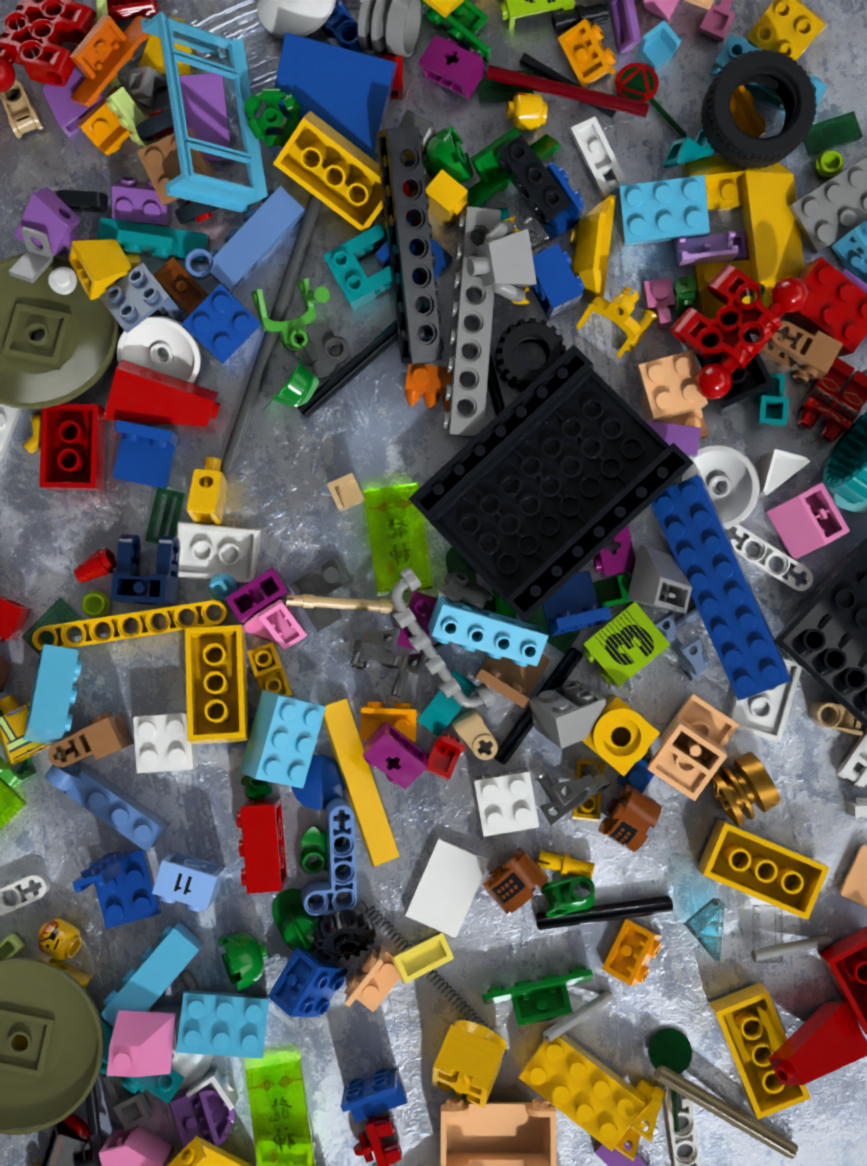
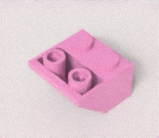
M823 482L811 486L765 512L790 557L794 560L850 532Z
M139 1124L127 1131L124 1128L112 1131L99 1151V1157L102 1166H167L174 1151V1146Z

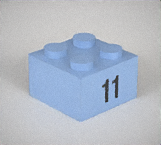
M172 851L161 862L152 894L158 895V899L163 902L175 903V901L184 903L186 908L192 911L201 912L203 909L207 910L217 897L226 867Z

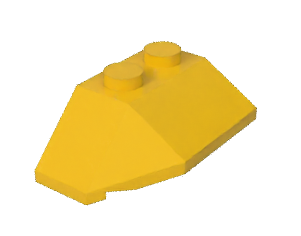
M615 195L608 196L579 219L577 228H572L570 245H574V254L569 255L572 261L570 268L574 276L577 274L580 276L585 288L583 290V297L589 305L595 297L604 299Z

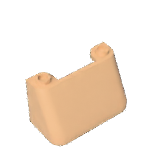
M459 1098L447 1099L446 1103L441 1105L440 1166H556L555 1106L544 1098H536L532 1102H487L485 1108L471 1102H463Z

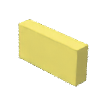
M442 932L391 957L402 983L406 984L451 961L454 957Z

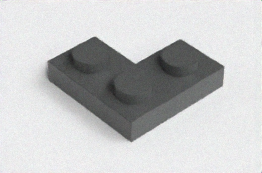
M336 556L289 586L295 595L312 594L329 597L328 594L348 583L351 579ZM303 608L317 632L342 618L336 608Z

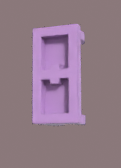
M735 231L689 238L678 237L674 240L677 267L732 261L739 253L738 245L733 246V237L736 235Z

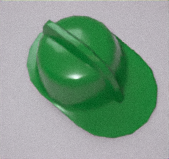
M303 356L288 382L266 405L263 411L273 400L297 407L311 399L319 385V379L301 364Z
M291 888L284 890L276 897L272 908L274 922L284 942L294 951L296 947L303 948L308 953L315 951L314 930L319 928L323 918L321 915L315 916L307 913L301 901V889ZM311 897L308 899L309 903H315Z

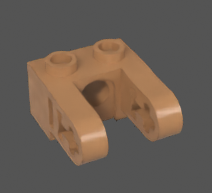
M781 321L782 326L769 339L770 345L774 348L772 350L767 349L768 343H766L760 354L791 372L793 378L801 383H813L826 375L843 343L819 330L812 335L790 322ZM782 329H784V330H786V333H785V335H784V334L780 333L779 331H781ZM796 336L799 337L797 341L793 340Z
M111 712L88 720L90 726L54 743L50 747L48 753L50 762L57 767H66L92 755L95 760H98L135 744L122 714L113 716ZM75 746L77 751L69 753V749ZM61 752L63 758L59 759L57 753Z

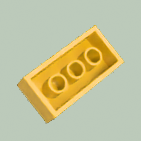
M309 111L303 117L273 165L361 232H365L384 207L380 165L312 111Z
M242 625L185 628L188 742L194 745L248 741L249 725L244 628Z
M717 818L696 868L702 875L806 920L809 919L829 871V867L820 861L720 818Z
M760 982L708 1003L748 1104L758 1120L811 1099L805 1084L781 1085L768 1060L787 1041L770 995Z
M565 1033L549 1043L543 1038L519 1074V1079L610 1151L614 1150L646 1105L645 1096Z

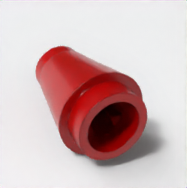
M108 548L103 550L97 549L74 569V574L79 582L84 583L113 573L117 560Z

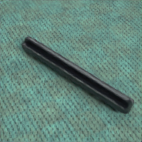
M397 320L323 383L307 403L298 406L299 412L305 418H309L398 340Z
M571 647L536 696L543 691L562 687L582 659L583 654L576 648ZM530 705L494 756L495 760L503 765L507 764L534 726Z
M669 896L598 905L592 906L587 910L571 912L559 917H547L546 913L536 914V925L539 930L671 913L673 912V901Z

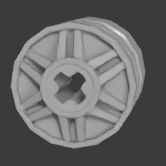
M362 0L358 19V39L361 48L366 50L374 48V51L383 52L387 47L389 54L410 57L413 54L419 37L421 25L420 0Z

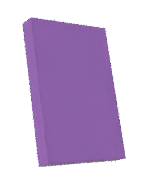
M215 73L179 76L187 127L195 129L199 140L232 149L224 76ZM206 153L209 162L231 160Z

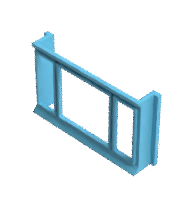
M161 11L150 20L142 19V32L161 38L181 171L180 175L165 184L166 195L247 214L250 211L249 206L267 197L268 194L259 138H255L247 125L249 120L247 113L244 111L245 104L252 93L243 39L231 40L166 17ZM174 43L221 59L229 55L231 67L177 50ZM177 61L233 79L244 152L188 137ZM190 148L246 163L250 187L194 173Z

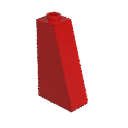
M122 360L115 370L103 419L207 426L211 418H217L221 403L216 402L219 392Z
M846 1001L825 1002L768 1060L781 1085H804L866 1057L867 1040Z

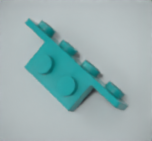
M102 217L99 221L96 240L114 239L124 251L132 254H141L143 252L164 259L168 258V256L186 259L192 250L204 249L207 251L209 236L206 233ZM198 256L193 260L204 262L206 257Z
M102 1022L104 1056L100 1071L107 1076L109 1047L114 1029ZM172 1068L170 1074L143 1077L116 1076L123 1081L122 1086L134 1094L138 1091L143 1095L147 1089L166 1103L172 1100L185 1079Z

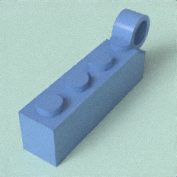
M281 186L275 191L270 189L267 192L268 196L261 200L263 204L257 211L252 209L243 219L245 224L238 231L233 229L224 239L226 244L219 251L215 249L209 253L204 249H195L187 255L186 268L192 277L200 280L212 276L232 294L303 218L305 209ZM198 256H204L209 260L208 269L201 273L195 272L191 268L193 259Z
M82 761L73 763L71 768L69 766L57 767L52 764L44 776L53 786L63 790L71 799L146 852L155 847L170 823Z

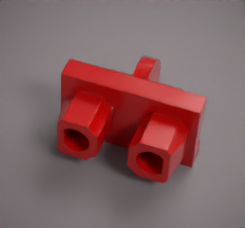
M391 1115L367 1118L368 1122L365 1123L369 1139H367L365 1132L357 1134L359 1143L353 1147L355 1155H364L365 1161L371 1162L374 1160L373 1151L378 1166H389L400 1161L403 1155L400 1143L395 1141L385 1145L382 1138L395 1132Z

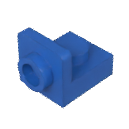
M644 755L631 767L625 776L619 774L615 781L622 786L628 783L643 793L655 775L647 770V765L652 758Z

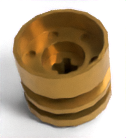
M748 752L734 760L735 775L726 766H722L720 771L723 779L717 772L710 779L712 792L719 806L738 827L745 824L742 812L750 820L755 818L752 804L755 803L764 813L781 804L779 793L771 777L752 752Z

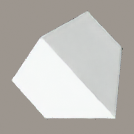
M773 449L762 455L758 476L760 486L758 497L762 498L770 494L807 465L810 460L807 457L778 449Z

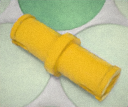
M540 849L537 864L541 868L560 872L561 876L566 877L568 874L576 877L585 876L592 879L595 863L571 858L570 854L565 853L562 856L543 851L542 849Z

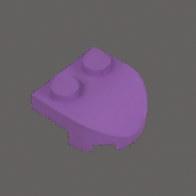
M203 1087L189 1098L185 1092L172 1098L168 1103L182 1150L195 1136L218 1147L227 1139V1134L235 1121L234 1108L229 1110L217 1090L210 1087Z

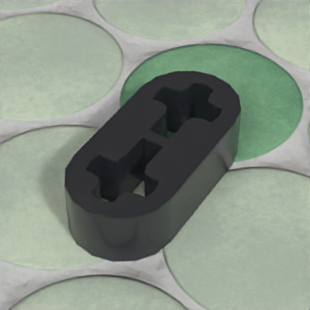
M76 190L56 191V195L72 211L93 213L108 211V196L104 193Z

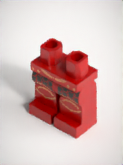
M836 357L828 373L814 381L804 401L798 408L801 410L797 424L810 430L818 420L825 425L819 436L829 443L834 442L842 433L850 429L853 421L867 401V375L859 370L852 374L855 368Z

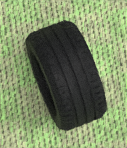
M755 50L754 52L749 51L740 56L738 55L729 61L718 73L703 99L701 124H703L702 129L705 131L704 135L707 137L708 144H711L710 147L715 150L716 154L720 155V158H724L726 162H731L732 165L745 169L766 168L786 158L806 138L815 120L814 116L816 115L817 103L815 102L816 92L813 89V82L810 81L811 78L806 75V70H803V67L798 65L796 60L794 61L791 57H786V54H780L778 51ZM750 83L763 84L774 90L782 100L785 110L784 126L780 133L767 138L752 137L740 130L733 120L730 109L733 91L739 86Z

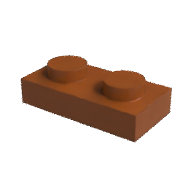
M174 257L153 274L156 280L189 315L208 296L207 292Z

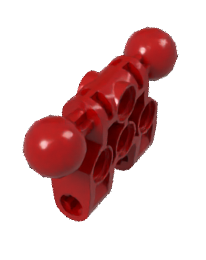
M72 0L19 1L16 11L8 14L3 22L5 29L0 38V93L8 91L15 83L16 76L12 66L13 63L23 65L30 80L64 87L76 64L69 57L72 52L61 45L64 42L80 44L97 23L96 12L92 8Z
M726 264L707 286L710 293L724 304L718 310L716 317L708 319L695 309L688 307L670 328V332L700 358L709 360L723 357L718 364H707L698 372L695 385L697 391L703 397L712 400L720 399L726 395L732 386L731 374L736 368L744 369L754 356L762 351L764 345L782 326L779 319L785 313L797 312L804 307L808 300L809 291L802 279L790 276L779 280L772 289V303L766 308L761 304L760 285L732 265ZM746 296H752L756 299L750 304H745L741 301ZM729 317L737 320L735 324L730 326L722 323L724 319ZM749 334H755L759 337L756 342H747L744 338ZM708 339H715L718 342L714 347L703 345Z

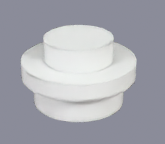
M58 267L50 273L48 282L54 292L67 295L76 288L77 276L68 267Z

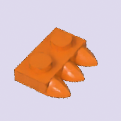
M423 363L408 364L405 384V397L410 406L415 405L423 393L425 404L428 409H431L437 404L440 396H442L443 406L448 412L449 401H445L446 384H451V373H447V367ZM461 373V375H460V377H459L460 383H461V381H462V374H463V373Z

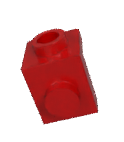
M450 734L440 735L435 738L428 754V767L425 771L449 780L459 755L464 752L466 746L460 744V739Z

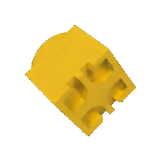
M610 694L589 735L582 742L621 775L625 776L631 767L646 754L649 746L660 732L620 698Z
M466 1020L456 1021L454 1025H450L434 1063L432 1086L446 1092H450L453 1088L456 1091L455 1096L461 1098L462 1094L465 1093L467 1094L466 1099L469 1102L485 1108L501 1067L502 1057L507 1046L506 1042L501 1036L485 1026Z

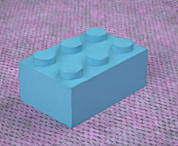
M705 175L620 186L619 194L624 247L672 241L678 237L706 236L710 233Z
M48 644L43 645L37 663L23 740L53 745L60 741L62 737H67L73 714H68V710L71 711L72 704L75 703L78 688L73 686V684H76L77 676L79 677L82 660L77 659L79 650Z
M262 690L240 772L257 780L303 788L326 707L308 700Z
M184 989L176 1053L263 1059L269 997L267 995Z

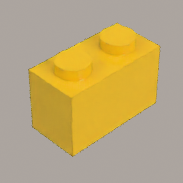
M441 170L425 189L429 197V209L427 211L450 229L454 223L458 225L459 215H464L468 205V190L444 170Z

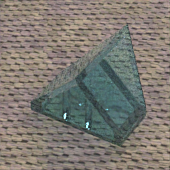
M718 898L711 899L684 922V925L715 961H720L725 907V904Z

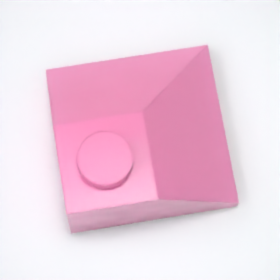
M119 1010L109 1047L107 1076L143 1077L170 1074L176 1013Z

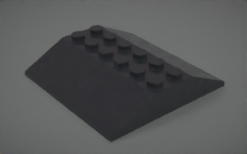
M867 538L842 559L810 593L774 640L785 653L865 728H867Z

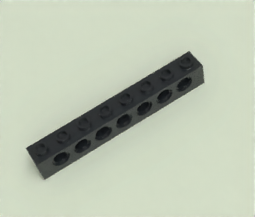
M419 127L381 130L376 132L401 363L417 364L443 360L444 343L439 330L441 314L437 308L436 300L438 285L434 280L433 270L435 267V256L431 251L430 241L432 238V227L428 221L427 211L429 209V197L425 191L426 168L422 162L421 152L423 150V138L419 132ZM401 152L406 156L405 166L400 162ZM405 182L410 189L408 196L403 191V184ZM408 211L413 218L411 225L406 221ZM411 241L414 242L416 247L414 254L409 250ZM414 270L418 272L419 276L416 283L412 279ZM418 298L421 300V309L419 311L415 307ZM421 326L424 329V336L422 339H420L418 336V331Z

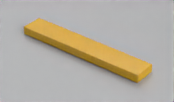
M347 698L325 705L323 722L371 866L375 867L400 856L369 764L363 757V746Z

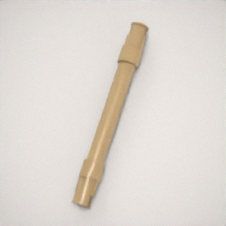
M286 594L285 606L379 611V613L397 612L392 601L387 599L367 600L321 597L312 594Z

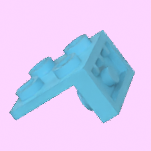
M865 221L834 243L831 248L844 267L867 284V221Z

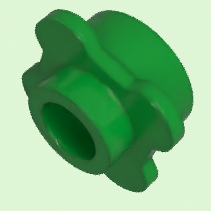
M244 776L241 779V784L245 786V796L250 800L259 801L272 793V787L268 785L267 781L257 780L249 776Z

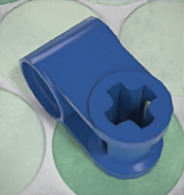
M340 0L336 1L330 17L321 28L329 38H336L341 48L362 53L364 49L359 44L358 23L350 15L345 5ZM351 37H354V38H355V39L352 40V41H346L348 38H351Z

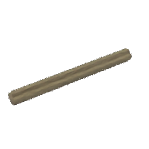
M662 1065L657 1067L654 1079L785 1157L791 1159L796 1157L798 1146L794 1142Z

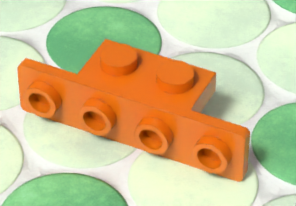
M103 15L69 56L86 76V79L71 96L74 103L90 107L99 99L100 93L116 78L117 72L133 57V53L138 46L150 36V34L142 32L141 20L145 17L136 16L124 32L120 30L108 15Z

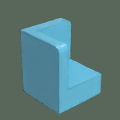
M664 20L642 37L638 52L648 65L656 71L676 56L681 40Z

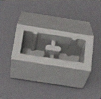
M639 545L632 579L628 588L627 600L661 610L686 614L692 586L685 573L678 566L674 556Z
M578 680L568 681L562 687L543 691L538 696L529 699L535 729L561 749L586 739L606 705L604 697Z

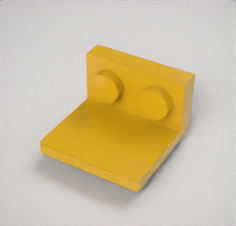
M774 0L748 33L747 38L760 49L773 50V52L778 51L780 54L784 53L786 57H791L792 60L797 61L815 37L821 34L827 27L828 23L801 0Z

